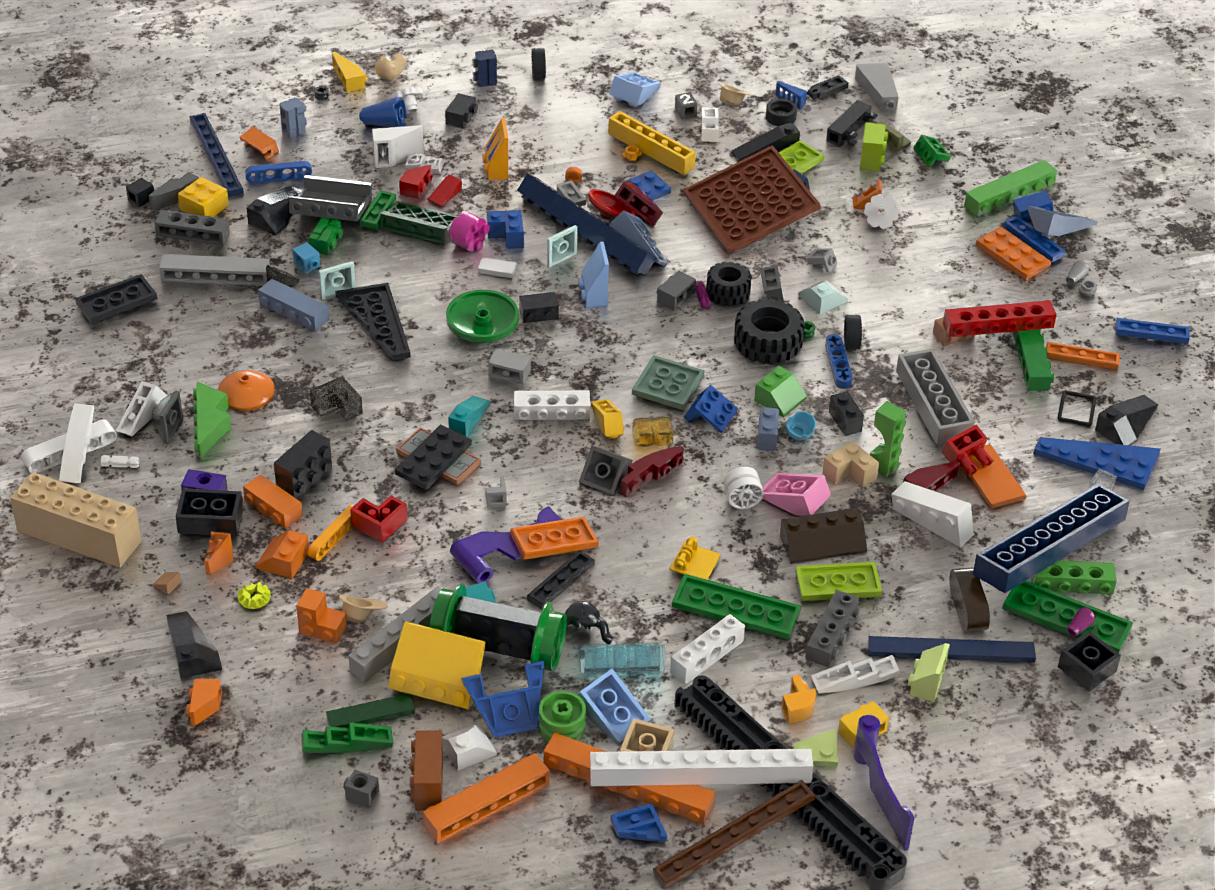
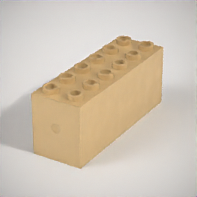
M32 472L10 497L18 532L121 568L142 542L136 507Z

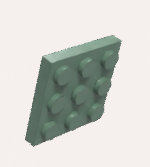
M653 355L633 386L632 395L684 410L703 379L705 370Z

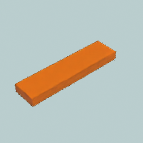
M1047 342L1046 345L1047 359L1118 370L1119 353Z

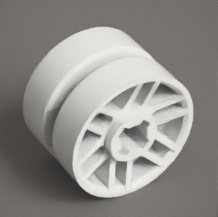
M735 468L724 478L727 497L730 505L734 508H751L762 500L764 492L758 473L753 468Z

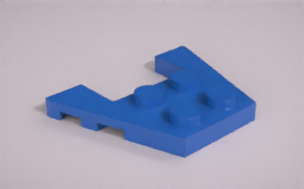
M544 661L524 665L528 683L527 688L494 695H485L481 674L461 678L462 683L494 738L537 729Z

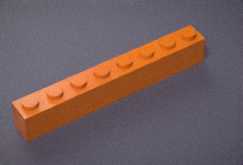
M554 732L543 751V763L551 769H557L590 783V752L607 751ZM699 785L602 786L610 791L624 794L631 799H637L648 804L652 803L654 807L664 809L671 814H677L701 824H705L715 801V791Z

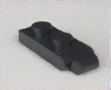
M837 75L811 86L807 91V95L812 99H823L847 89L849 82L840 75Z

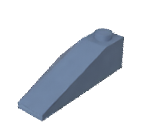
M1028 206L1027 208L1035 230L1042 232L1041 235L1051 238L1052 235L1061 236L1098 224V221L1082 216L1065 214L1054 210L1050 211L1034 206Z
M623 210L609 224L610 227L654 255L656 263L663 266L667 265L661 251L654 247L656 242L650 237L651 232L641 218Z

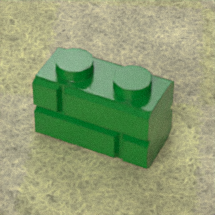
M322 217L309 236L308 243L320 254L328 255L331 249H335L337 239H341L343 235L341 222Z

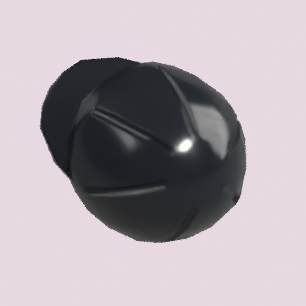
M578 601L567 608L564 613L567 617V626L573 625L575 629L579 627V630L582 628L581 625L585 629L588 627L589 630L591 627H597L600 629L602 640L606 644L612 643L613 637L610 634L608 623L600 617V613L594 605L586 601Z

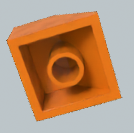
M288 530L273 538L255 565V568L293 579L308 555V535Z

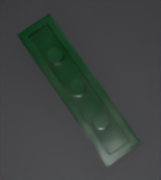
M409 693L326 711L329 726L348 728L349 723L371 724L415 714V708Z

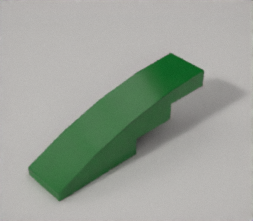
M349 723L348 728L326 726L324 732L303 730L301 734L302 752L349 753L390 747L393 745L392 727Z

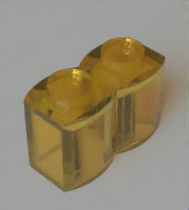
M643 417L633 420L632 432L635 446L648 447L652 445L665 446L673 444L674 432L671 418L656 417L650 419Z

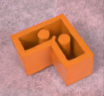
M306 588L296 605L299 633L338 644L347 627L346 612L328 608L326 593Z

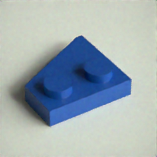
M652 803L610 815V821L618 838L667 842L668 836Z

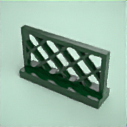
M396 201L388 211L380 213V229L445 244L451 224L457 215Z

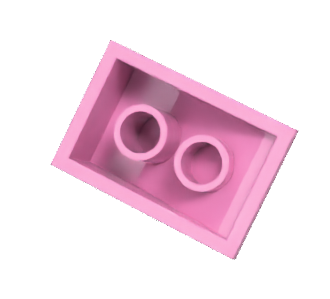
M777 473L762 488L764 492L762 499L793 515L800 516L814 514L831 496L824 475Z

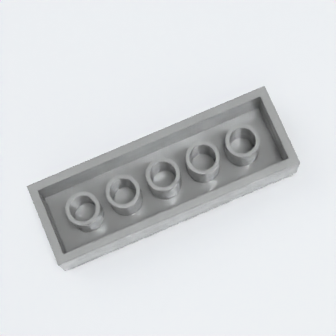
M933 348L898 354L896 372L936 445L945 444L948 439L975 425L972 416Z

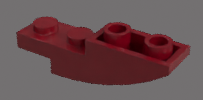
M678 446L656 451L629 465L628 475L621 480V494L628 497L636 492L644 483L649 482L651 478L659 481L664 476H667L674 468L679 467L683 463L684 448Z

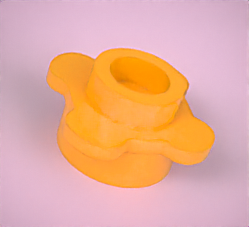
M628 146L625 152L622 153V157L630 161H636L637 157L642 155V152L636 146Z

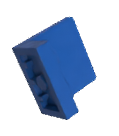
M710 384L697 396L683 418L689 422L694 417L698 419L702 416L716 430L722 433L738 408Z

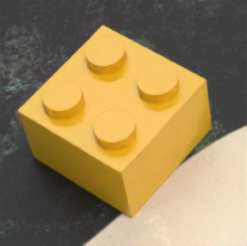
M203 177L198 178L178 193L180 210L188 214L214 217L229 206L227 189Z

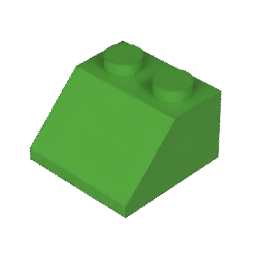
M779 365L757 382L755 386L754 401L766 408L779 409V415L783 418L807 399L795 375Z

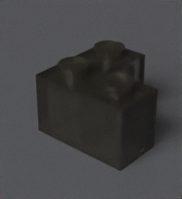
M343 376L310 389L311 407L320 417L337 410L348 421L363 414L362 397Z

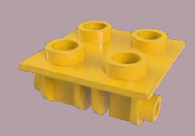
M691 536L681 546L669 570L708 580L721 554L698 547L697 538Z

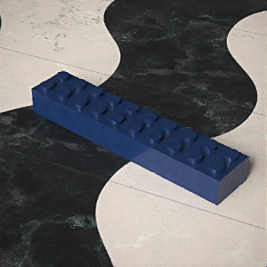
M1097 483L976 554L973 575L997 590L1006 593L1125 521L1130 500Z

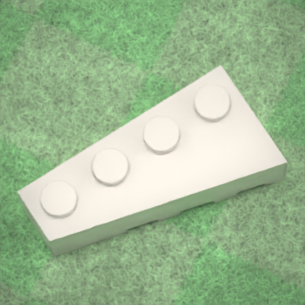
M908 482L902 483L892 493L893 510L960 548L974 535L971 503Z

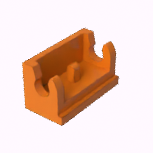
M253 126L240 136V140L245 141V146L251 145L262 154L269 151L264 156L266 159L279 152L275 139Z

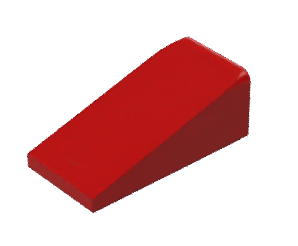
M449 174L427 200L440 207L462 191V180Z

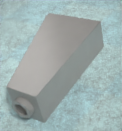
M888 63L856 64L855 79L881 111L897 110L899 96Z

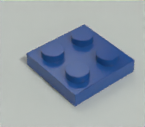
M652 170L624 181L635 184L652 201L671 193V187Z

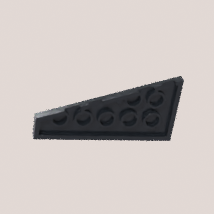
M389 283L335 291L338 300L392 360L411 358V352Z

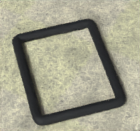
M1064 390L1061 396L1058 420L1091 426L1096 397ZM1066 394L1093 399L1089 422L1061 417Z

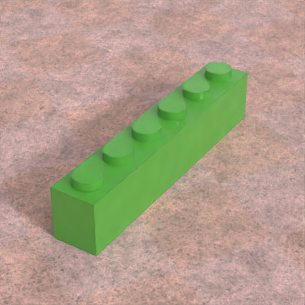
M1042 160L967 191L964 206L976 216L987 213L1013 202V199L1027 196L1055 184L1057 169L1047 161Z

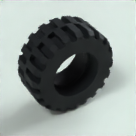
M769 298L768 300L759 299L756 302L751 301L748 305L743 306L736 315L734 343L743 356L749 357L751 361H759L761 364L784 363L786 360L789 361L796 356L802 348L805 328L804 318L796 308H793L789 303H784L782 300L775 301ZM763 330H770L775 332H765Z

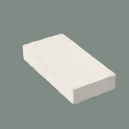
M482 257L478 273L513 278L517 263Z

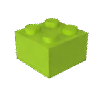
M865 124L860 169L880 171V165H884L888 132L885 131L886 125Z

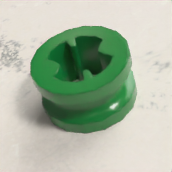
M804 321L803 338H812L815 334V325L810 321Z

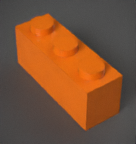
M260 474L243 486L246 503L254 506L261 514L268 516L274 523L281 525L283 528L286 529L303 516L302 503Z

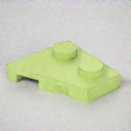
M836 729L794 743L793 749H811L813 766L837 767Z

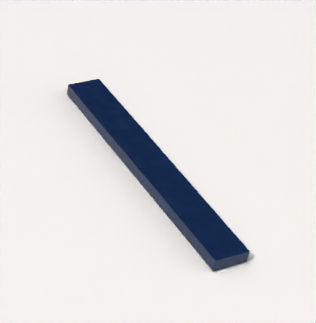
M206 113L189 116L190 122L221 186L227 189L228 197L244 194L243 187Z
M868 636L869 656L875 657L893 655V657L920 658L923 651L947 643L950 644L947 659L1035 662L1036 660L1034 642Z

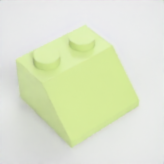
M945 643L922 652L920 659L916 658L913 671L916 672L915 674H910L908 686H911V696L932 702L935 701L945 672L950 644Z

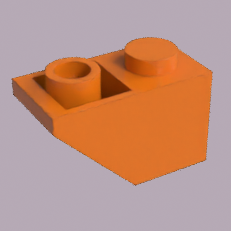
M194 679V685L189 689V700H191V703L187 704L186 716L190 717L191 726H196L220 709L222 697L220 679Z

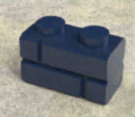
M493 49L476 51L475 58H472L473 68H475V72L472 73L473 80L477 82L479 87L496 85L497 57Z

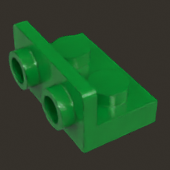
M921 135L913 147L929 167H932L935 160L949 162L952 157L934 137Z

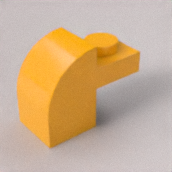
M800 674L791 677V694H786L782 697L781 710L788 725L803 722L809 719L814 712L816 690L815 688L808 690L807 683L802 681Z

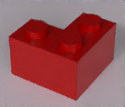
M392 495L379 506L362 498L350 509L351 526L383 543L407 521V504Z

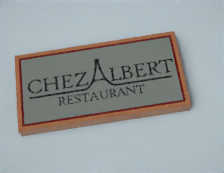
M420 427L396 448V453L407 458L431 432ZM465 451L440 477L458 485L481 464V459Z

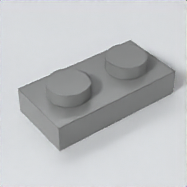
M572 180L556 184V190L579 206L586 205V199Z

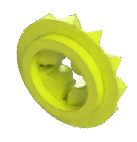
M251 582L249 586L243 585V588L238 590L239 603L248 609L261 608L271 598L267 585L262 586L260 582L257 584Z

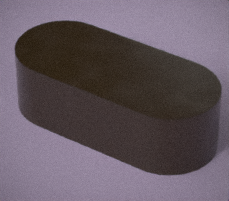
M974 567L951 569L949 576L951 596L964 632L988 630L990 625L988 602L980 579L973 575Z

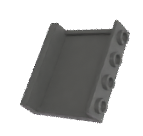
M305 175L304 188L297 197H289V213L358 221L372 200V183Z

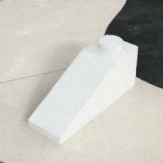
M141 381L116 431L132 437L152 419L153 408L168 395L158 386Z

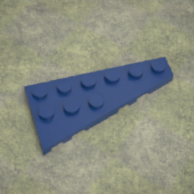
M1040 437L1033 454L1144 490L1161 448Z

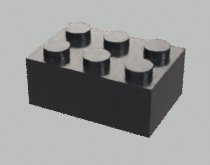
M314 430L309 431L274 462L276 485L296 499L304 494L312 484L316 483L332 467L330 439Z
M182 488L175 516L178 534L211 535V532L230 533V536H238L244 508L242 491Z

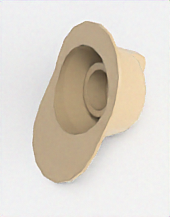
M719 83L721 86L720 101L727 105L737 106L746 95H755L752 92L740 90L725 83Z
M348 595L339 596V599L343 601L342 611L346 612L347 621L354 623L364 622L370 618L374 610L386 609L388 607V604L377 599L358 598Z

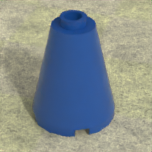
M395 97L364 107L359 112V119L365 125L383 128L405 127L406 123H403L404 118H407L405 102L400 100L401 97Z

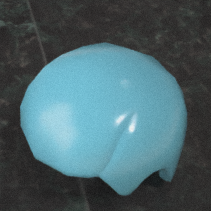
M797 411L786 422L788 435L796 441L809 439L816 427L814 416L804 411Z

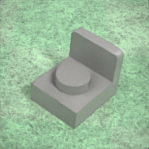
M832 248L814 249L807 257L809 264H824L826 272H830L837 265V258Z

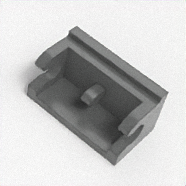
M778 265L760 268L763 290L767 300L776 296L777 300L784 301Z

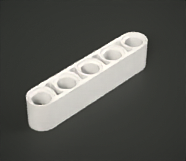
M99 420L92 423L90 444H87L86 453L109 445L116 440L117 434L107 420ZM67 433L30 447L21 454L22 461L31 473H38L62 463Z

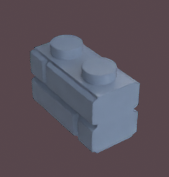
M296 97L281 102L279 106L282 132L288 138L305 133V125H307V120L304 116L306 111L305 104Z
M760 408L757 449L776 450L779 409Z

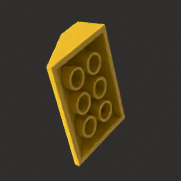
M405 621L391 666L388 688L469 709L474 702L462 683L461 678L481 673L486 642Z

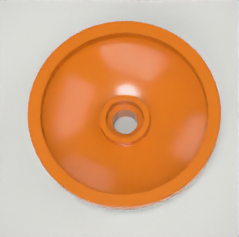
M256 370L233 372L226 376L218 386L219 391L227 394L229 408L238 411H250L263 407L273 398L275 392L272 379Z

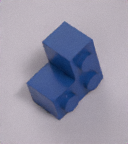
M521 210L487 211V224L490 225V230L487 233L488 239L505 238L506 249L524 248Z

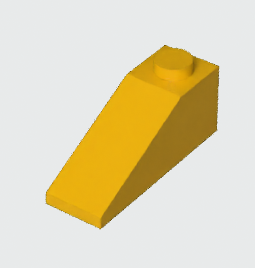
M332 52L333 67L346 92L365 89L367 76L360 66L338 53Z
M609 399L590 401L601 433L605 437L617 438L619 435L624 434L622 412Z

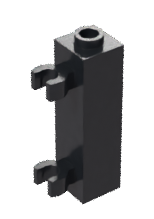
M859 100L855 101L827 128L826 142L841 147L847 141L849 145L854 146L857 143L854 140L858 136L856 132L865 123L876 124L874 120L878 115L871 113L872 105Z

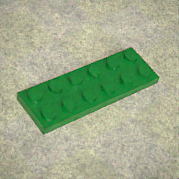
M684 574L671 606L720 621L731 614L744 624L745 628L788 640L801 611V605L689 574Z
M1024 581L1011 589L1002 607L1003 610L1066 635H1069L1066 629L1069 627L1077 610L1086 607L1095 614L1094 624L1074 638L1078 639L1086 632L1091 631L1118 653L1133 626V622L1028 581Z

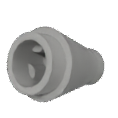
M1081 260L1075 262L1065 279L1069 285H1074L1085 277L1089 270L1088 264Z

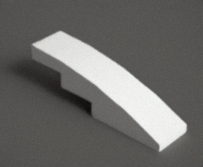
M74 403L64 445L59 481L81 483L82 466L86 461L87 444H90L93 405Z
M893 655L875 662H873L872 658L853 665L851 661H847L811 675L818 694L861 688L883 682L901 674Z

